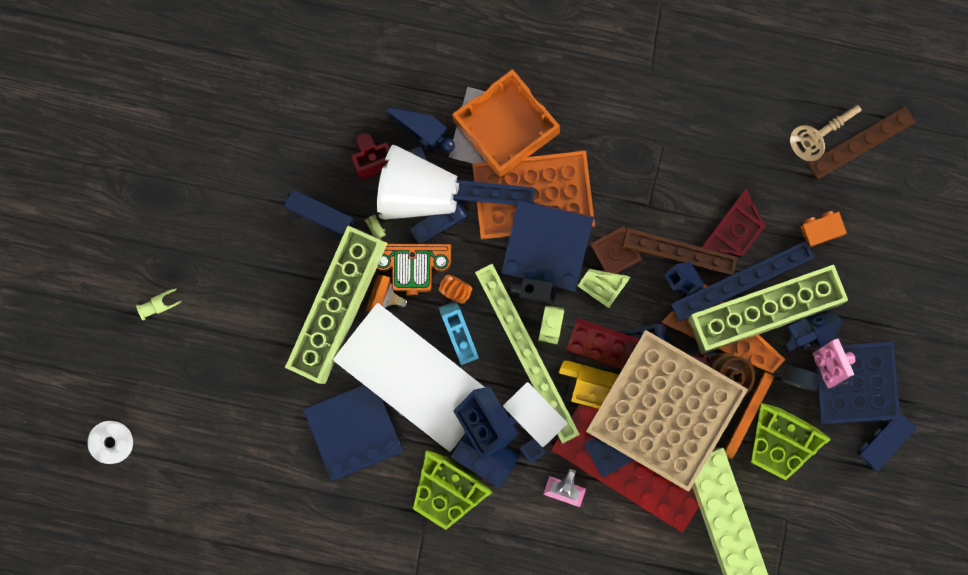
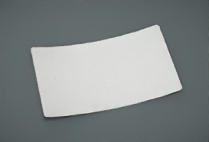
M528 382L503 405L542 447L567 425L563 417Z

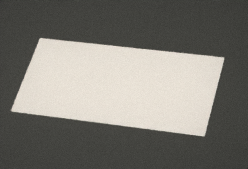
M379 303L374 306L333 358V361L449 452L452 451L466 433L453 411L473 390L484 387Z

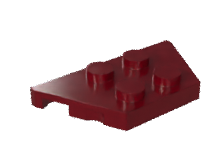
M745 189L701 248L734 256H744L766 226L755 204H753L748 190Z

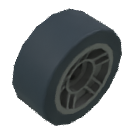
M787 365L781 380L802 389L817 391L821 376L802 368Z

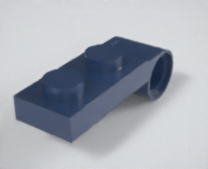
M456 200L457 204L454 213L431 215L410 229L418 244L426 243L469 216L459 200Z

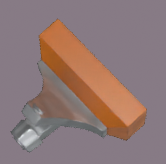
M377 275L365 311L370 313L377 303L384 308L390 305H398L404 308L407 301L394 293L390 277Z

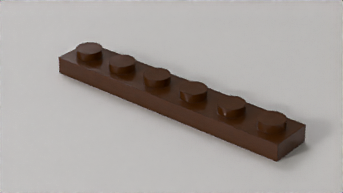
M905 106L823 154L818 160L808 163V166L816 179L819 180L916 122Z
M630 228L626 229L622 248L678 263L691 262L693 267L727 276L734 275L738 258Z

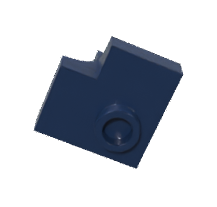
M691 262L676 264L664 274L673 291H676L677 294L684 292L689 296L705 286Z
M834 311L825 315L820 312L806 318L809 326L816 334L817 339L814 342L820 348L838 339L837 330L843 324L841 318Z
M806 318L786 327L789 340L784 345L786 352L801 347L803 350L812 345L811 341L817 339Z

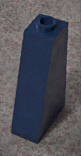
M292 190L291 194L287 193L283 201L286 210L340 237H343L347 226L354 227L355 225L352 217L295 190Z

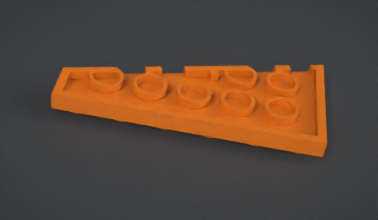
M672 311L661 322L695 339L688 318L678 323ZM759 334L718 349L725 353L743 357L753 366L770 374H773L785 361Z

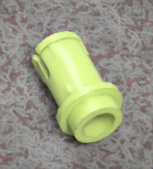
M376 215L364 220L373 237L381 239L386 235L384 233L385 229H382Z

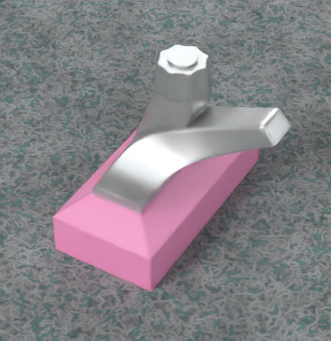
M569 469L563 480L549 476L543 495L580 507L586 489L574 485L576 471Z

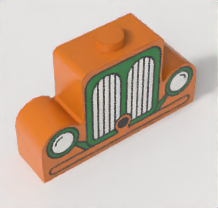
M387 244L377 269L386 272L393 268V290L395 292H406V295H418V292H431L432 268L438 272H445L450 268L451 244Z

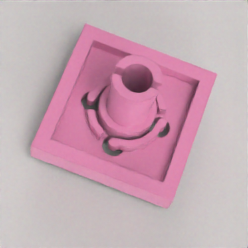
M839 339L829 342L812 353L828 389L854 375L850 364L855 363V356L852 352L845 354Z

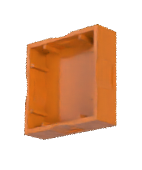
M513 69L493 83L483 94L473 98L452 114L453 122L499 178L503 177L560 134V125L545 107L537 102L530 89Z

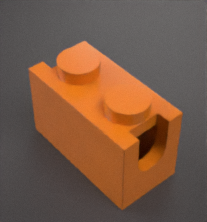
M833 211L822 214L823 218L816 220L815 217L804 220L805 224L800 228L809 247L847 234L839 212L833 213Z

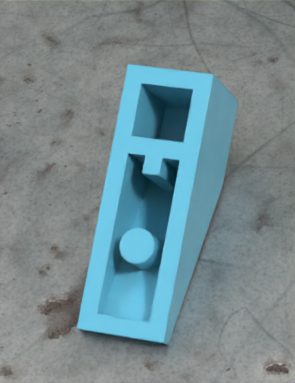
M454 301L439 307L460 364L463 365L478 359V354L457 302Z

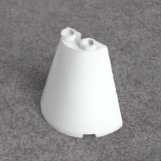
M392 145L385 159L388 163L382 168L377 196V212L381 213L379 218L386 220L454 213L457 202L453 200V195L457 194L459 189V183H456L457 176L398 146Z

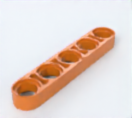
M764 372L725 448L726 456L730 460L733 459L773 381L774 376L767 372Z

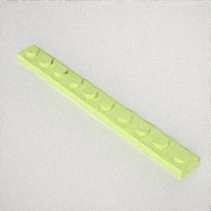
M493 264L475 272L534 389L567 422V425L557 433L562 444L579 436L580 434Z

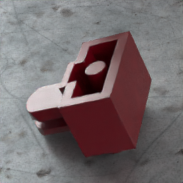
M364 133L359 135L356 139L359 153L351 155L358 178L362 181L381 174L382 168L388 163L385 159L389 146L387 142L376 146L370 134Z

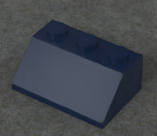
M490 386L473 390L453 411L481 459H485L507 446L519 435Z
M467 434L464 435L451 456L453 460L498 488H501L520 455L505 446L485 459H481Z

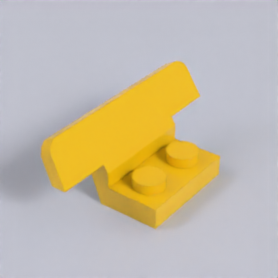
M564 361L559 371L560 374L577 378L571 401L600 409L619 374L571 361Z

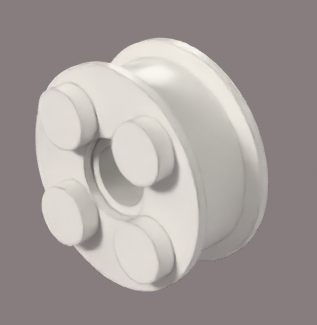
M115 421L99 423L92 429L88 437V449L91 455L97 461L105 464H115L123 461L128 457L133 447V437L130 430L125 425ZM109 437L115 439V445L112 448L106 445V440Z

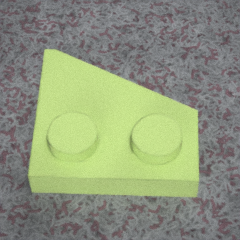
M589 269L578 284V287L609 308L630 277Z

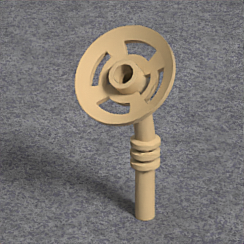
M856 105L841 116H836V119L833 118V121L830 120L829 124L819 131L808 125L798 126L793 130L790 137L793 151L803 160H818L825 151L823 136L832 130H837V128H840V125L843 126L844 122L861 112V108ZM804 129L807 130V131H804L803 133H801L800 135H798V133H799L801 130H804ZM798 141H801L802 146L806 149L805 152L798 146ZM818 149L820 150L818 154L811 155V153Z

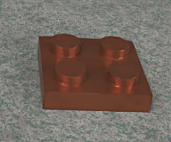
M624 226L590 244L605 272L617 274L642 260L639 252L622 248L626 232Z

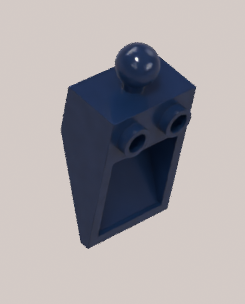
M388 108V117L420 142L419 145L426 151L430 149L434 152L439 144L440 149L444 153H451L455 149L454 141L450 138H445L447 127L434 117Z

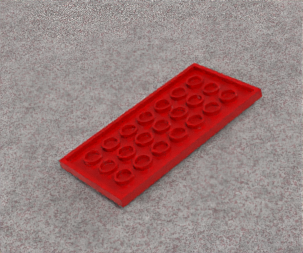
M579 404L571 418L580 435L563 444L560 438H558L551 450L683 533L699 507L693 488L691 487L688 492L635 460L602 478L584 446V443L595 438L586 431L599 409Z

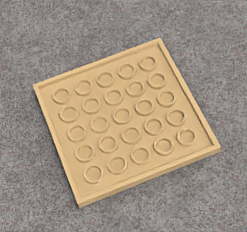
M645 330L586 432L689 492L748 389Z

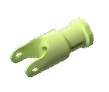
M176 289L161 293L142 305L137 304L136 308L141 319L144 321L146 317L154 313L159 314L180 304L182 301L172 305H164L162 302V298Z

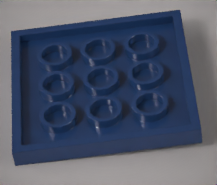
M519 199L501 273L518 278L551 282L556 287L576 291L594 217Z
M894 342L841 345L845 354L852 352L855 356V363L850 364L854 375L829 389L817 365V373L821 376L818 386L822 425L900 419Z
M365 385L303 409L331 481L403 453L382 398Z

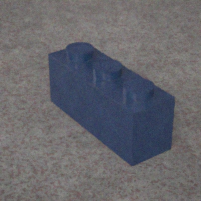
M901 413L898 420H885L886 424L883 428L878 427L873 432L872 440L869 443L867 441L864 442L859 448L861 452L858 456L874 471H878L917 429Z

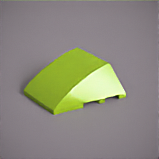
M761 403L751 463L787 480L804 462L816 454L831 439L812 424L787 411Z
M426 451L413 509L446 530L484 498L488 497L492 491L479 476L449 457Z

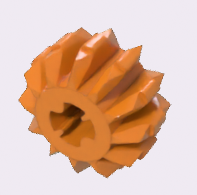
M446 275L442 279L438 290L451 300L463 304L469 299L472 288L459 278Z

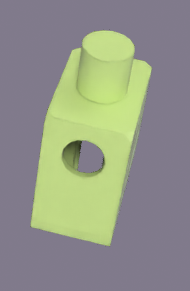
M545 305L538 341L558 343L564 308Z

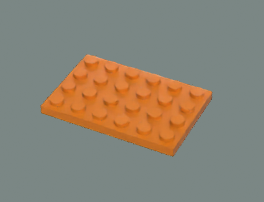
M586 151L528 157L501 178L497 176L487 162L472 164L474 182L535 188L533 200L535 203L594 217ZM477 202L481 240L509 237L517 206ZM593 219L592 227H595V221H594V219Z

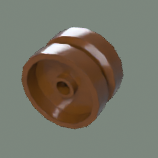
M720 353L708 362L707 366L747 388L746 394L752 389L755 381V372L752 364L747 359L729 353Z

